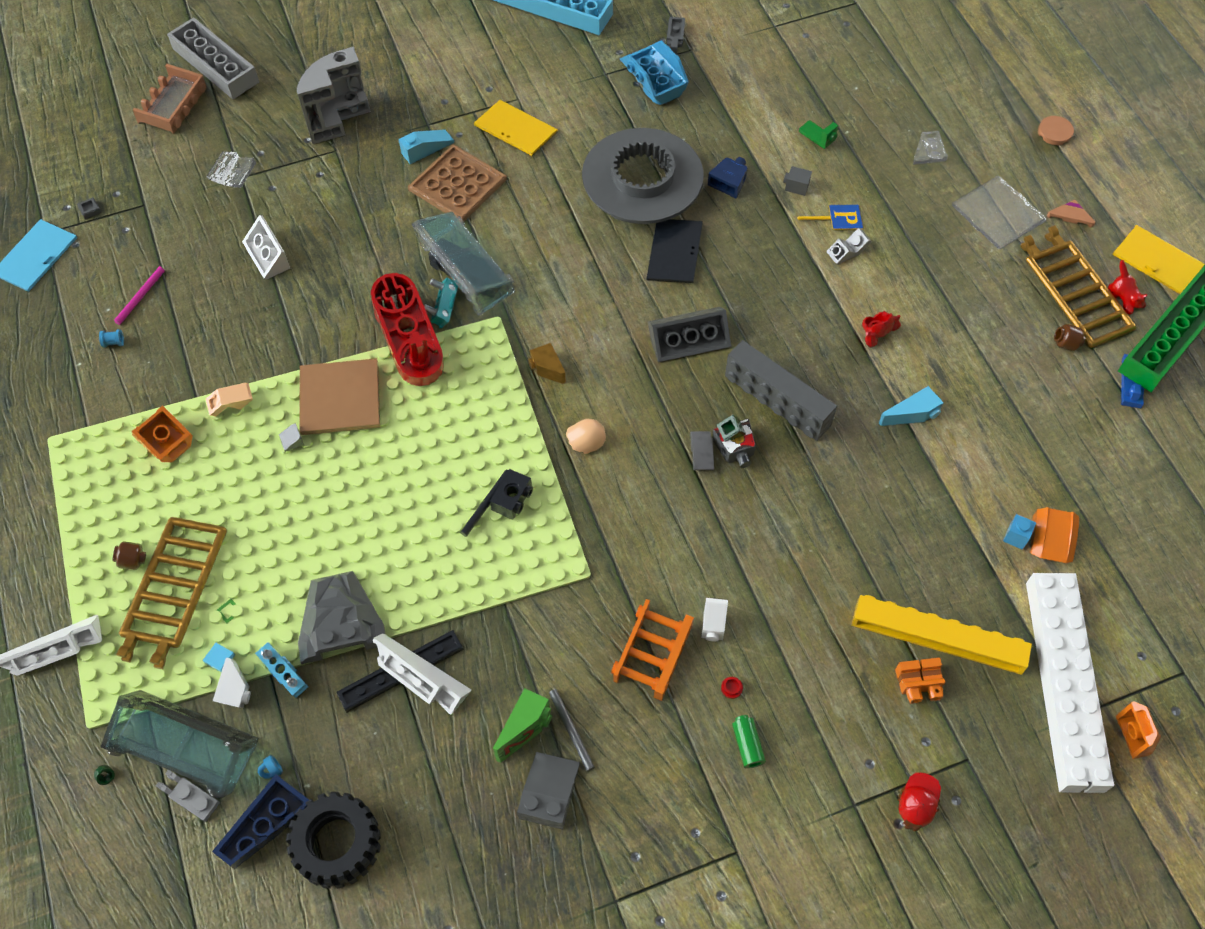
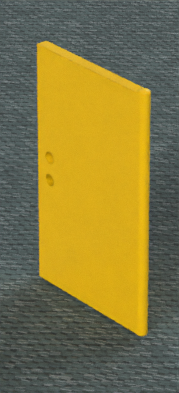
M502 100L495 103L474 122V126L531 156L558 132V129Z
M1135 225L1134 229L1112 254L1179 294L1205 265L1138 225Z

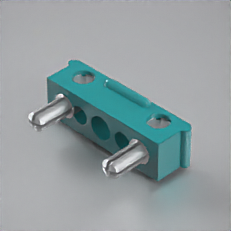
M448 277L442 282L433 278L430 280V284L439 288L434 308L426 304L424 305L426 312L432 314L431 322L438 325L439 328H443L450 320L459 285L457 280L454 281Z

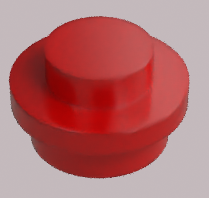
M727 677L721 684V691L725 697L735 699L742 694L743 684L736 677Z

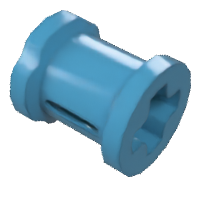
M117 329L115 332L100 331L99 341L103 348H106L108 345L123 346L124 335L121 329Z

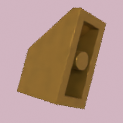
M551 343L529 350V366L531 369H535L538 376L561 384L566 383L565 370Z

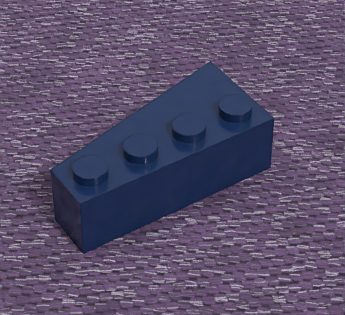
M275 774L212 852L235 870L287 829L291 820L296 821L298 816L295 813L299 808L304 810L307 807L305 803L309 799Z

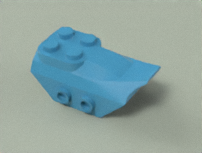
M662 40L620 58L628 71L643 85L644 93L658 105L680 97L689 83L680 57Z

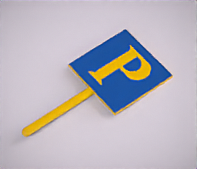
M829 205L830 216L797 217L798 220H831L833 230H857L858 228L863 230L859 205Z

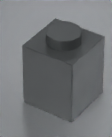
M792 166L790 172H786L783 183H786L785 191L805 196L810 184L812 171Z

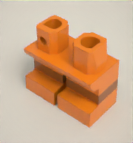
M940 658L922 659L920 662L919 660L899 662L895 671L902 694L907 695L910 704L922 702L921 692L928 691L930 701H939L943 698L942 687L946 682L942 677Z

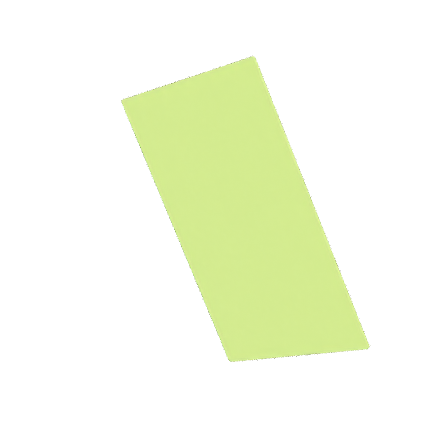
M494 317L435 333L442 349L444 368L437 381L430 385L415 386L403 380L388 346L326 362L333 363L377 358L380 428L301 435L304 445L285 452L279 434L294 423H296L300 432V370L249 383L253 400L241 410L227 407L216 417L209 415L206 398L211 394L164 406L193 435L191 447L173 462H161L132 436L131 431L144 423L159 408L49 437L48 448L72 625L98 615L102 641L82 646L79 653L76 654L86 727L95 729L216 692L221 672L203 662V659L215 643L235 654L233 660L236 661L247 682L272 675L268 671V667L255 654L267 642L281 656H285L294 667L305 665L300 663L298 640L310 583L313 579L353 571L378 616L381 618L386 635L394 638L590 578V569L501 318ZM506 469H512L531 478L532 494L529 498L526 497L521 513L516 514L513 520L492 511L491 505H489L467 537L460 533ZM512 493L509 496L514 497L517 494ZM170 517H177L225 527L227 529L226 536L182 643L178 648L170 647L163 670L154 668V664L149 662L158 647V644L138 640L133 650L131 662L122 661V657L116 654L126 638L121 637L119 631ZM175 526L171 534L174 537L213 544L217 535ZM123 541L141 544L143 551L146 552L145 563L140 564L137 570L118 568L116 562L112 561L116 545L119 546ZM167 544L163 554L206 562L209 552ZM159 562L155 573L198 581L202 570ZM151 580L147 591L190 600L194 589ZM143 599L139 610L182 619L186 608ZM230 599H232L236 604L232 605L231 603H229L220 612L216 611L219 607H221ZM222 614H223L227 619H228L229 617H231V616H233L234 618H233L231 621H229L228 623H226V622L222 619ZM134 619L130 630L174 639L178 627L140 619ZM360 644L322 653L323 659L365 646ZM277 659L272 660V664L277 662ZM284 665L278 668V673L285 671Z

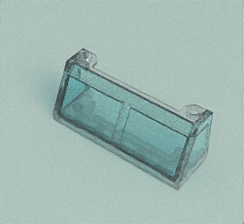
M448 212L412 223L421 247L425 251L431 252L464 292L466 299L473 303V310L478 316L515 292L513 286L515 282L511 275H506L468 231L460 216L456 217L453 212Z

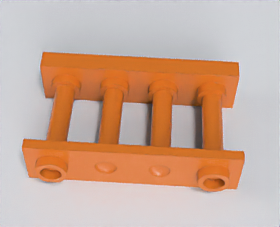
M646 599L644 605H639L636 612L638 619L619 662L615 661L611 673L615 683H618L620 676L623 675L651 686L655 690L654 698L662 701L692 629L694 617L686 614L684 621H675L649 611L650 600ZM645 618L675 629V632L678 633L676 640H669L641 629ZM637 637L668 648L670 652L668 659H661L633 648ZM632 656L660 667L662 671L660 678H652L625 667L628 657Z

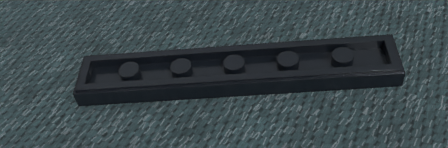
M451 630L412 652L432 665H436L464 649L454 630ZM380 668L336 693L347 713L401 684V682L383 668Z

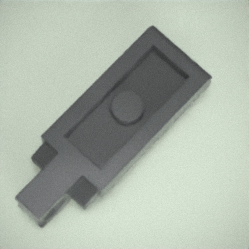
M669 17L666 44L671 46V50L677 55V48L683 45L685 18Z

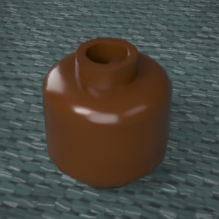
M1064 324L1056 330L1054 340L1059 348L1075 351L1084 344L1085 336L1080 327Z
M123 541L119 546H115L112 561L116 562L118 568L137 570L140 564L145 563L146 552L143 551L142 545L139 543Z

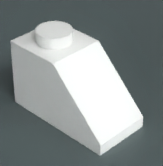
M706 598L701 638H706V640L712 642L723 640L728 600Z
M226 658L213 701L243 708L244 704L247 705L250 699L251 691H248L249 685L236 661Z

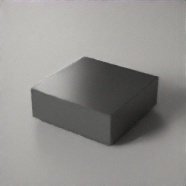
M94 197L77 204L85 220L102 213Z

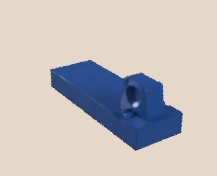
M1124 354V355H1123V357H1122V363H1123V361L1125 360V358L1128 356V354ZM1122 374L1121 405L1141 409L1144 405V388Z

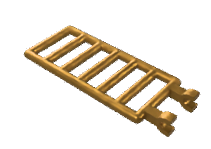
M1055 225L1049 227L1048 231L1050 233L1044 236L1054 245L1048 249L1040 251L1031 235L1024 237L1023 240L1025 242L1020 247L1030 255L1026 257V262L1072 325L1083 330L1085 342L1090 348L1136 330L1135 323L1071 240L1065 242L1059 235V230ZM1065 249H1069L1073 254L1072 257L1044 268H1040L1036 263L1039 259ZM1077 262L1084 269L1054 282H1050L1046 274ZM1089 276L1094 282L1092 285L1061 296L1056 290L1058 287ZM1096 290H1100L1105 297L1075 310H1071L1066 303ZM1110 304L1116 311L1083 325L1077 318V316ZM1118 318H1121L1126 325L1095 339H1092L1087 332Z
M170 517L119 631V635L126 638L116 654L122 657V661L131 662L133 650L138 640L158 644L156 652L152 655L149 662L154 664V668L163 670L170 647L178 648L182 643L226 536L227 529L225 527L177 517ZM175 526L217 534L213 544L171 536ZM167 544L207 551L209 554L206 562L166 555L163 552ZM159 562L202 570L198 581L155 573ZM152 580L191 588L194 591L190 600L148 592L147 589ZM145 599L183 607L186 610L182 619L140 611L139 607L142 600ZM134 619L178 627L174 639L130 630Z

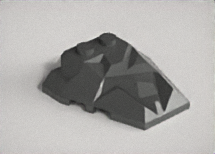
M350 571L311 580L298 640L300 663L306 664L323 660L322 653L360 644H364L366 650L377 648V644L373 643V639L380 634L386 635L385 627L354 572Z

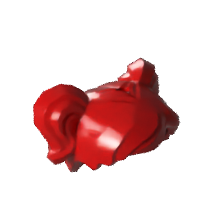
M883 311L874 315V317H866L862 322V327L866 332L865 335H867L865 337L866 345L872 348L877 345L878 338L899 329L901 326L899 321L901 316H893L892 313L889 314Z

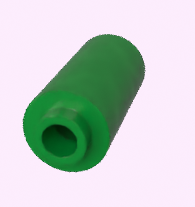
M748 715L736 717L732 726L744 768H754L765 764L766 759L754 719L748 717Z

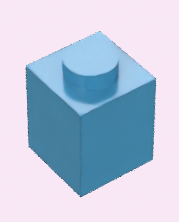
M1016 514L1008 527L1003 542L1023 550L1032 535L1036 522Z

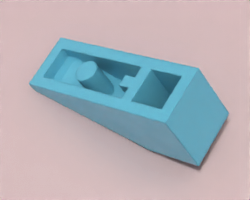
M446 130L412 132L399 139L401 154L409 164L455 143Z
M927 386L883 412L879 424L886 426L925 422L930 418L934 419L941 413L940 410L943 402Z

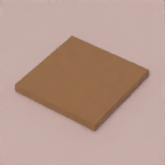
M453 144L408 186V190L460 223H463L507 180V176Z
M377 358L300 366L301 435L380 428Z

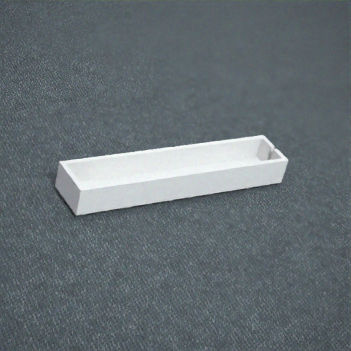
M1033 573L1026 586L1059 792L1080 793L1084 790V793H1105L1114 787L1077 576L1076 573Z

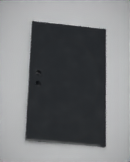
M669 219L656 223L646 280L694 283L703 221Z

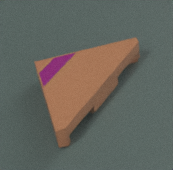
M1076 200L1057 207L1047 214L1048 218H1062L1063 221L1075 224L1078 222L1084 223L1089 227H1093L1096 223Z

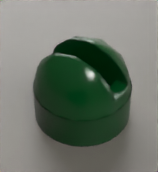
M100 765L94 771V778L100 785L109 784L115 777L114 771L108 765Z

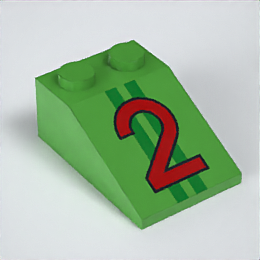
M524 688L493 747L496 761L501 763L541 733L543 727H548L552 715H550L549 699Z

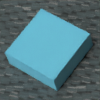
M215 643L203 659V662L222 672L225 659H233L235 654Z

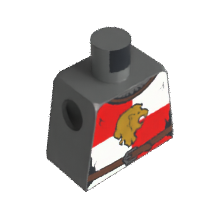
M749 419L740 421L746 434L726 442L723 440L719 429L714 428L712 440L726 462L738 461L741 468L750 466L752 462L749 457L754 455L755 441Z

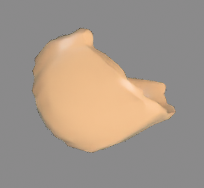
M594 419L581 420L570 426L566 432L569 444L573 450L583 452L584 454L598 450L606 441L605 427Z

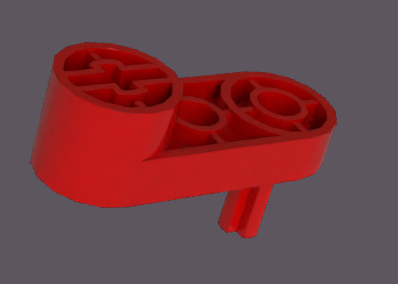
M389 273L379 277L371 289L373 309L398 372L403 380L411 385H430L437 381L442 374L444 368L443 354L413 281L403 274ZM394 295L398 307H400V309L396 308L393 298L390 296ZM410 326L414 328V329H413L412 331H410V332H403V331H401V330H404V329H406V328H408V327H410Z

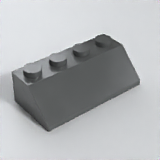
M722 307L648 321L650 339L658 362L731 347L726 310Z

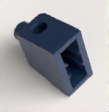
M738 157L735 161L730 158L723 159L709 172L707 185L737 199L747 177L748 168L745 166V159L742 157Z

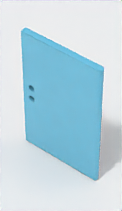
M40 219L0 262V279L29 292L77 239V236Z

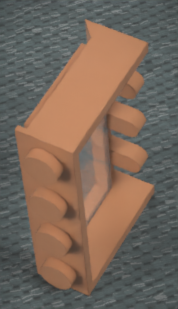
M166 64L165 67L169 75L167 79L160 75L158 77L160 88L151 87L149 90L152 98L150 102L149 100L142 99L141 106L143 110L134 108L133 112L138 123L143 122L171 131L174 134L181 126L185 117L189 115L192 107L198 102L199 97L205 92L206 83L201 74Z

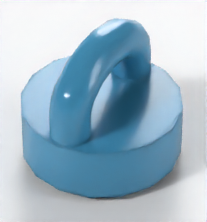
M273 755L263 759L264 763L258 767V774L264 779H270L275 774L278 776L283 774L279 762ZM267 768L269 773H265L264 769Z

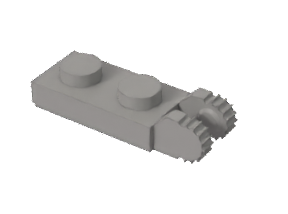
M167 770L165 773L167 777L178 784L173 791L161 782H158L156 787L168 794L170 799L206 822L220 802L185 778H180L175 773Z

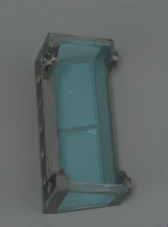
M138 690L119 696L101 748L108 750V753L113 756H121V754L126 753L132 754L207 785L206 790L209 791L210 796L224 798L233 792L256 748L259 738L145 691Z

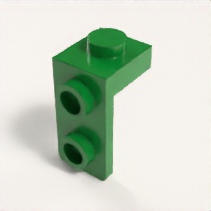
M809 120L799 128V132L825 149L836 140L839 125L832 122L825 129H822Z

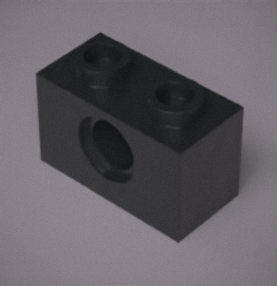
M509 469L490 500L491 510L513 520L516 514L521 513L526 497L529 498L532 494L531 478ZM512 493L517 494L514 497L509 496Z

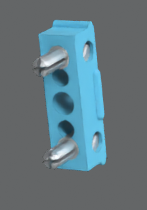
M269 642L255 653L268 667V671L295 698L309 687L296 673L295 667L285 656H281ZM277 659V662L272 664V660ZM284 665L285 671L279 674L278 668ZM287 675H291L289 680H286Z

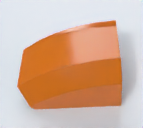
M163 405L144 423L131 431L132 436L161 462L175 461L191 447L193 436Z
M1049 507L1037 509L1032 520L1036 522V525L1031 535L1030 553L1042 559L1063 563L1073 562L1078 537L1079 516L1074 512L1050 509Z
M1135 701L1131 702L1115 717L1122 730L1132 759L1150 756L1155 751L1161 735L1158 732L1150 709Z

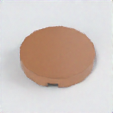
M1049 116L1041 121L1038 127V134L1043 137L1046 143L1063 145L1071 140L1074 134V127L1071 122L1063 117Z

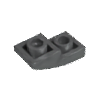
M711 431L690 432L693 470H714Z

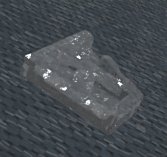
M939 131L922 132L913 165L946 161L948 156Z

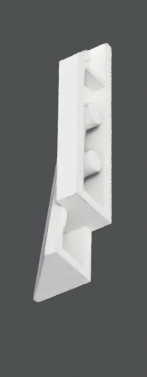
M94 615L0 654V667L8 669L11 674L18 676L77 654L82 646L100 643L102 636L99 616Z
M380 634L374 637L373 643L377 644L380 655L377 658L379 666L429 705L436 700L451 715L471 692L470 688L387 635Z

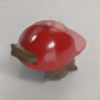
M922 772L914 773L910 776L907 784L901 789L898 798L899 813L904 820L902 824L905 826V829L918 831L929 825L933 821L936 812L939 811L941 786L935 777Z

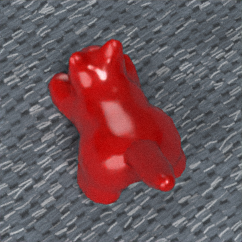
M1121 260L1119 265L1121 275L1113 283L1109 284L1108 289L1115 298L1120 297L1122 299L1124 310L1127 314L1131 315L1134 312V308L1146 307L1145 298L1148 294L1140 293L1136 279L1128 273L1124 260Z

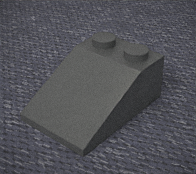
M536 752L518 807L517 814L519 819L563 830L580 762Z

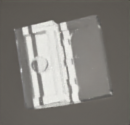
M222 152L206 177L219 184L241 188L256 165V161L254 158L239 157L236 152Z

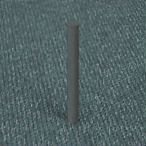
M553 689L549 692V695L586 771H591L595 767L557 689Z

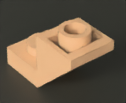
M249 383L223 387L214 391L206 398L209 415L216 417L227 407L240 410L253 400Z

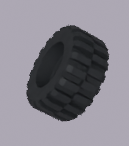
M331 792L329 797L323 793L317 796L318 800L315 802L312 799L308 800L305 803L307 807L304 810L299 808L295 813L298 818L296 821L291 820L289 828L292 832L288 833L286 837V842L290 845L287 847V853L292 858L291 863L294 868L316 886L319 884L323 888L330 889L332 886H335L338 889L345 886L344 883L347 882L351 885L357 882V876L361 874L364 877L369 872L366 868L369 864L374 865L377 860L374 857L375 853L380 852L381 845L378 840L381 839V832L378 829L379 824L362 800L354 798L348 793H344L342 796L339 792ZM347 820L355 829V840L350 850L341 858L333 861H324L318 858L314 852V840L319 830L331 821Z

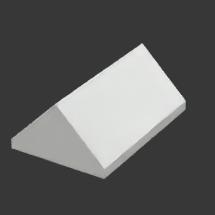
M259 215L242 242L263 278L269 279L291 268L284 250L263 215Z

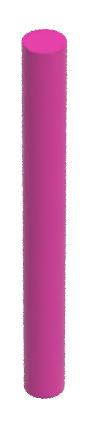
M159 266L114 319L115 323L121 325L165 272L162 267Z

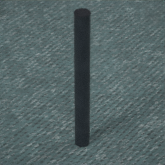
M507 469L460 531L463 536H468L489 507L491 498L508 472Z

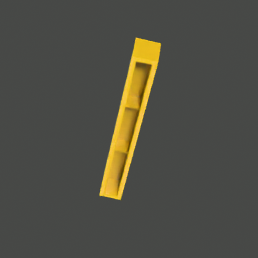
M860 595L851 625L1020 675L1028 668L1032 644L1025 642L1021 638L1006 637L1000 632L985 631L979 626L964 625L958 620L943 619L933 613H922L915 608L901 607L891 601H880L870 595Z

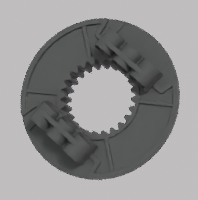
M633 128L611 134L591 149L583 164L582 180L590 199L605 213L624 222L651 224L674 218L686 211L695 202L703 184V167L694 149L681 138L658 129ZM646 154L647 157L652 155L653 159L657 158L660 168H663L666 177L662 178V182L657 181V185L651 183L649 187L646 184L640 187L639 184L633 186L632 182L626 183V179H622V175H619L618 168H620V163H624V159L629 160L630 156L635 158L636 155L642 157Z

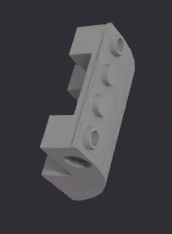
M354 47L336 51L320 58L305 71L299 81L297 94L312 144L345 135L341 120L371 112L362 83L360 63Z

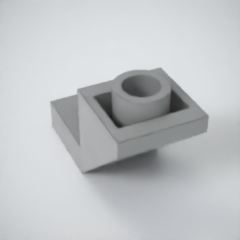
M858 228L846 241L838 239L826 252L836 264H841L859 255L872 241L862 229Z

